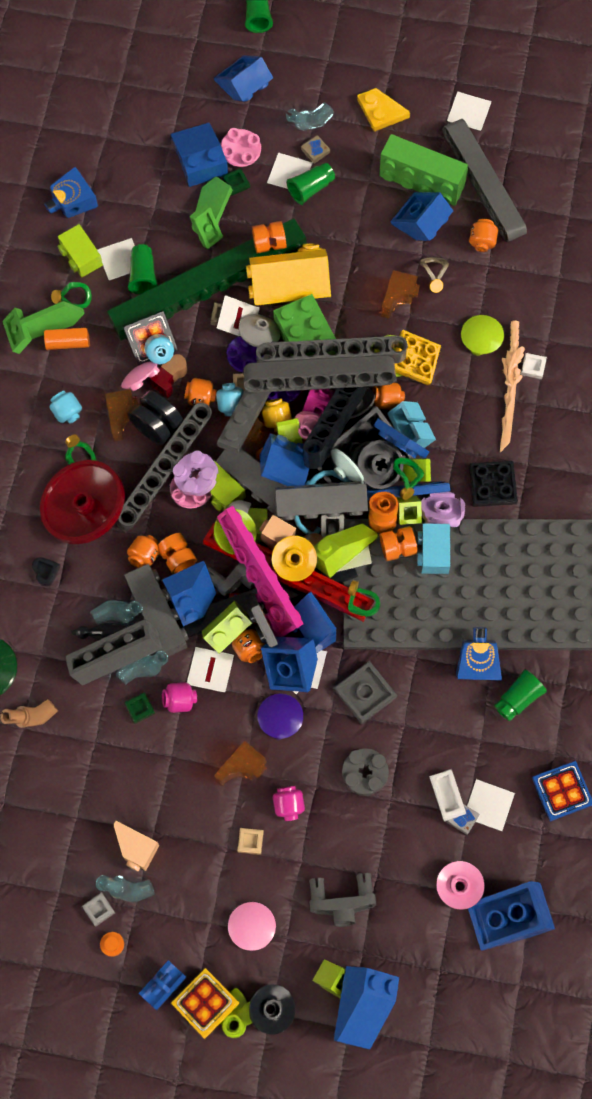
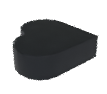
M42 557L35 559L32 563V569L37 574L38 583L45 587L50 586L54 582L61 567L59 563Z

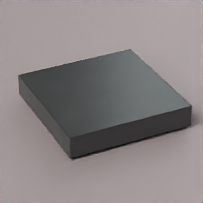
M370 661L333 687V690L361 725L398 697Z

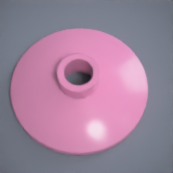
M463 861L452 862L441 870L437 878V892L441 900L449 907L459 910L468 909L477 904L484 892V879L480 871L472 864ZM456 883H462L464 889L462 891L457 890L455 887Z

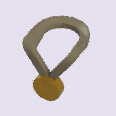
M436 257L421 259V266L426 269L432 279L429 282L430 290L434 293L440 292L443 289V283L440 279L448 268L449 263L445 259ZM435 262L442 264L443 267L436 278L426 263Z

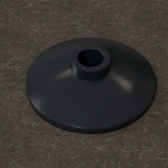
M274 984L265 985L258 989L252 996L249 1004V1016L253 1025L262 1033L270 1035L285 1031L295 1017V1002L290 992L284 987ZM269 1004L272 1006L270 1014L266 1012V1007Z

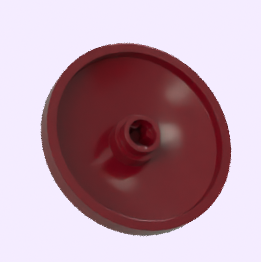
M82 460L64 467L49 481L41 497L40 515L45 528L55 538L68 544H84L98 539L113 527L122 512L125 500L123 483L112 468L100 461Z

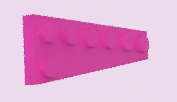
M234 506L224 510L217 518L230 545L233 547L238 561L246 566V577L248 582L254 583L258 591L255 594L258 602L263 601L268 613L265 616L275 637H283L304 624L301 616L290 602L287 592L283 590L278 582L277 575L266 562L265 555L259 550L253 535L247 530L239 512L235 510Z

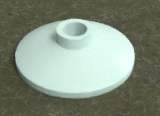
M336 448L331 450V456L336 465L334 471L341 479L346 477L353 482L364 481L362 473L347 455Z

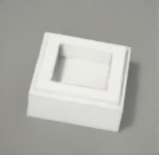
M525 353L521 375L542 379L547 357Z

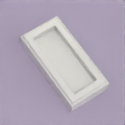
M452 769L429 776L443 820L447 821L465 815L466 811Z

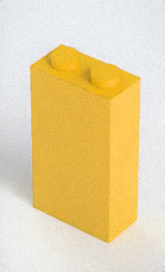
M326 249L249 258L250 265L246 266L247 279H252V285L248 286L249 298H254L255 305L297 301L313 294L315 299L331 297Z

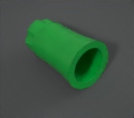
M246 0L245 27L247 30L253 33L268 31L273 26L268 0Z
M328 163L315 166L300 175L287 179L288 191L298 204L303 205L310 197L328 186L335 179V173Z
M145 244L134 246L130 257L128 289L132 293L140 295L158 286L154 271L152 249Z
M524 669L494 707L502 717L510 722L536 699L547 693V690L532 673Z

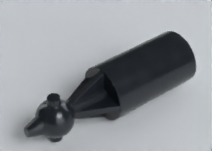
M102 623L91 629H88L86 626H80L71 633L80 639H86L90 636L99 641L135 623Z

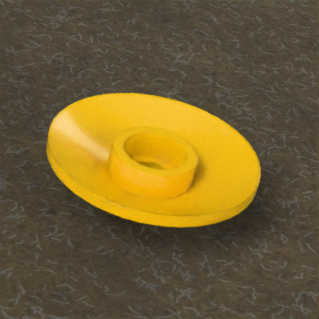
M300 536L283 538L276 544L272 552V565L276 573L288 581H300L312 574L317 564V553L310 541ZM293 554L299 555L300 559L297 563L291 559Z

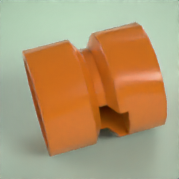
M282 221L271 222L267 227L264 224L252 226L257 254L268 252L270 248L274 250L286 248Z
M378 492L369 501V526L377 533L393 531L397 525L398 500L389 492Z
M411 526L400 528L397 530V533L391 530L379 534L382 552L386 561L399 559L401 554L404 557L417 554L416 540Z
M182 533L172 534L158 544L159 553L163 559H167L166 565L172 574L189 568L197 562L193 551L187 548L188 543Z

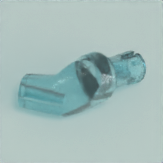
M323 103L314 111L299 112L296 109H290L288 113H291L292 116L286 114V119L289 122L295 123L299 130H311L322 127L332 117L334 111L329 105Z
M108 600L91 610L90 613L97 625L108 620L128 623L134 619L135 615L141 613L142 606L138 601L128 603Z
M158 651L153 656L148 655L122 667L116 675L125 685L137 677H153L160 672L161 666L168 662V655L164 651Z
M101 875L96 881V888L99 891L110 892L112 897L128 902H138L155 895L150 880L134 883L122 876L110 878Z

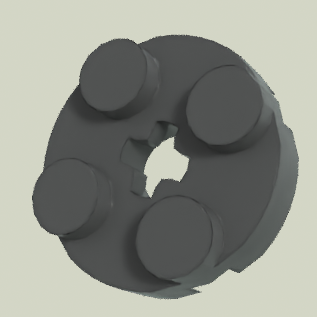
M367 748L354 750L344 761L342 768L343 780L349 789L357 795L371 796L382 789L388 780L389 769L386 759L375 750ZM364 766L369 767L368 769L372 771V775H367V778H363L362 773H359V769H363Z

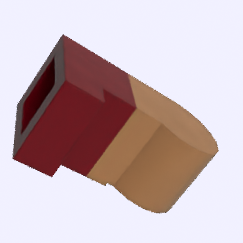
M179 354L173 355L171 360L163 364L159 368L160 371L150 378L151 386L167 399L173 394L172 385L177 379L184 377L187 373L186 360Z

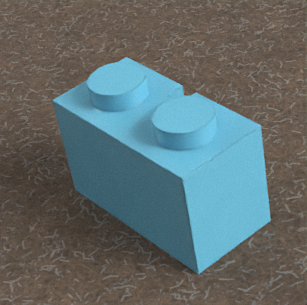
M402 401L388 412L394 428L423 448L436 440L429 424L423 422L426 418L417 402Z
M423 524L422 531H418L417 544L422 545V552H418L417 557L418 566H422V573L449 574L450 524Z

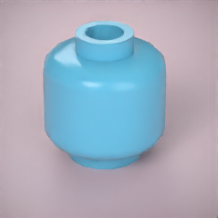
M152 335L145 342V354L153 363L165 364L173 357L174 346L165 335Z
M235 383L223 384L222 389L216 392L218 410L224 413L225 416H231L244 390L241 387L235 386Z
M62 391L51 398L50 401L52 403L49 408L60 423L68 421L71 424L80 418L78 413L82 410V406L72 392L66 393Z

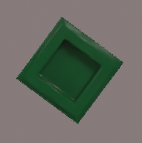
M241 168L222 176L223 181L229 184L233 190L231 196L250 188V183Z
M145 692L124 702L134 724L155 714Z

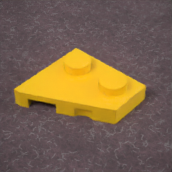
M377 88L357 95V100L374 132L410 118V112Z

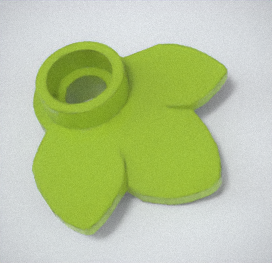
M235 988L230 994L240 1004L220 1023L223 1032L230 1038L242 1036L246 1026L252 1024L249 1016L250 1002L247 1003L243 993ZM237 1021L238 1028L236 1030H232L231 1024Z

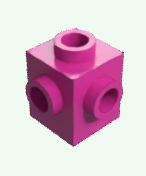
M329 388L311 389L302 412H314L321 416L335 391Z

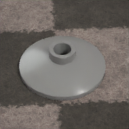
M251 314L245 316L240 321L239 333L241 337L254 347H258L263 343H271L272 341L278 342L280 339V331L277 325L266 316Z

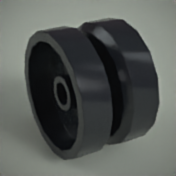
M147 390L139 400L141 405H134L128 411L127 417L146 438L158 445H164L171 436L170 431H176L182 424L183 418L176 408L164 397L154 391Z
M367 440L360 442L352 449L348 456L362 473L367 488H388L400 478V475L394 470L393 464L397 458H402V454L389 441ZM399 464L398 467L403 472L404 464Z

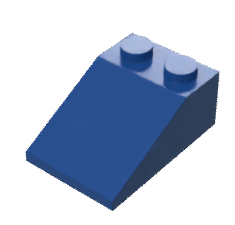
M210 123L171 134L189 187L211 181L214 177L221 178L228 174L224 152Z
M530 881L482 898L473 907L468 908L481 951L534 937L555 929L541 883Z
M346 966L334 1041L371 1049L396 1002L399 977L370 968Z

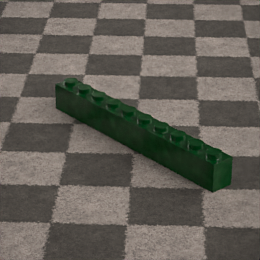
M293 218L283 223L286 238L285 249L274 250L270 248L268 252L257 254L254 239H251L108 310L109 321L120 340L127 339L122 325L160 310L164 311L166 319H170L175 313L181 310H188L193 304L199 301H206L213 294L219 291H226L231 285L247 280L246 266L250 265L249 258L296 253L299 248L303 247V244H306V236Z

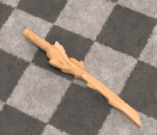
M511 321L510 351L507 350L506 358H502L503 372L506 376L505 384L508 388L507 393L504 395L506 409L505 416L502 418L503 432L500 452L510 443L516 384L522 379L518 364L524 356L525 348L523 346L518 347L519 321Z

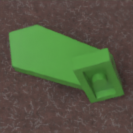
M214 177L202 187L196 211L190 215L191 227L198 234L202 246L206 249H209L223 238L218 223L233 191L229 184L218 177Z
M62 301L24 318L22 310L14 308L2 321L12 352L20 354L32 339L43 336L45 330L65 329L74 326L84 315V310Z

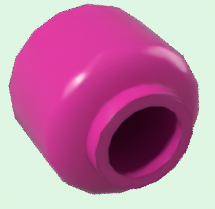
M187 682L168 684L166 689L162 691L163 706L171 713L188 712L192 709L193 704L197 702L196 690H192L191 685Z
M296 786L278 788L277 793L273 795L275 814L278 817H284L285 821L297 820L298 814L305 811L303 793L301 790L296 789Z

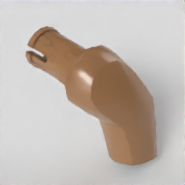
M47 699L37 707L20 706L16 710L4 709L3 713L0 714V719L4 724L14 723L20 728L45 724L58 712V709Z

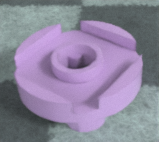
M194 451L184 456L174 466V480L177 487L184 494L202 496L210 492L215 486L218 467L207 454H203L201 451ZM195 470H201L198 473L199 477L197 479L195 477H191L192 473Z
M451 492L432 493L430 497L426 499L424 497L421 501L422 518L425 520V524H450V527H457L465 515L464 501L461 498L460 500L455 498V494Z

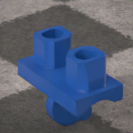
M168 960L139 992V995L154 1009L158 1010L185 980L186 976Z

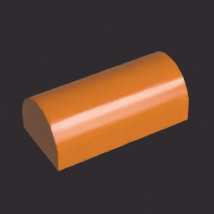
M87 328L44 331L46 350L90 347Z

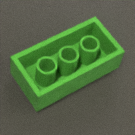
M391 134L381 153L379 176L383 177L386 181L401 184L406 189H413L418 192H440L448 204L456 206L465 187L468 164Z
M313 294L273 310L274 322L284 342L336 339ZM329 351L327 352V354L335 355L336 352ZM308 352L305 355L313 356L315 354L312 352Z

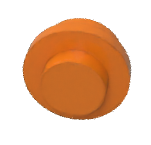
M109 932L102 937L100 948L105 955L114 957L123 951L124 940L120 934Z

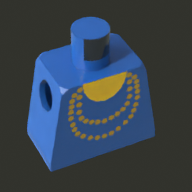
M76 167L50 186L53 199L44 203L50 214L61 209L67 218L98 207L96 195Z
M473 627V640L462 641L456 671L457 679L502 680L497 643L494 640H487V628Z

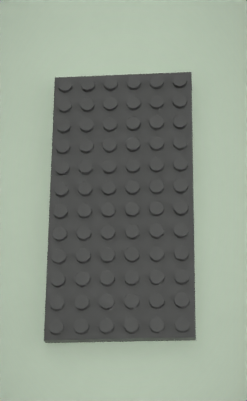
M344 519V530L362 523L370 529L371 527L369 526L368 519ZM422 519V523L400 525L397 522L393 530L394 533H397V530L400 528L412 527L417 545V554L404 557L401 554L399 559L386 561L382 552L380 537H378L368 545L372 563L355 567L358 577L344 582V586L349 588L353 580L359 582V588L376 593L380 599V608L377 613L367 616L364 622L344 613V649L461 650L463 640H473V627L487 628V640L496 641L498 650H592V520L462 519L459 526L450 527L449 574L422 573V566L417 564L418 552H422V545L417 544L418 531H422L425 520ZM363 594V595H365V596H367V597H369V598H371V599L374 600L373 597H371V596H369V595H366V594Z

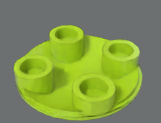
M477 315L464 323L461 330V338L472 354L480 356L492 353L502 345L504 331L501 324L493 317Z

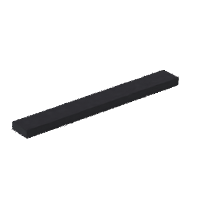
M317 568L314 569L315 572H318V573H320V574L326 576V575L323 574L321 571H319ZM355 568L335 573L330 579L342 583L356 578L358 575ZM278 581L283 590L287 592L290 601L307 595ZM255 588L211 604L204 617L184 626L188 638L201 634L202 630L233 601H236L247 612L245 604L248 603L246 595L252 592L257 594V589ZM263 601L259 602L262 610H267Z

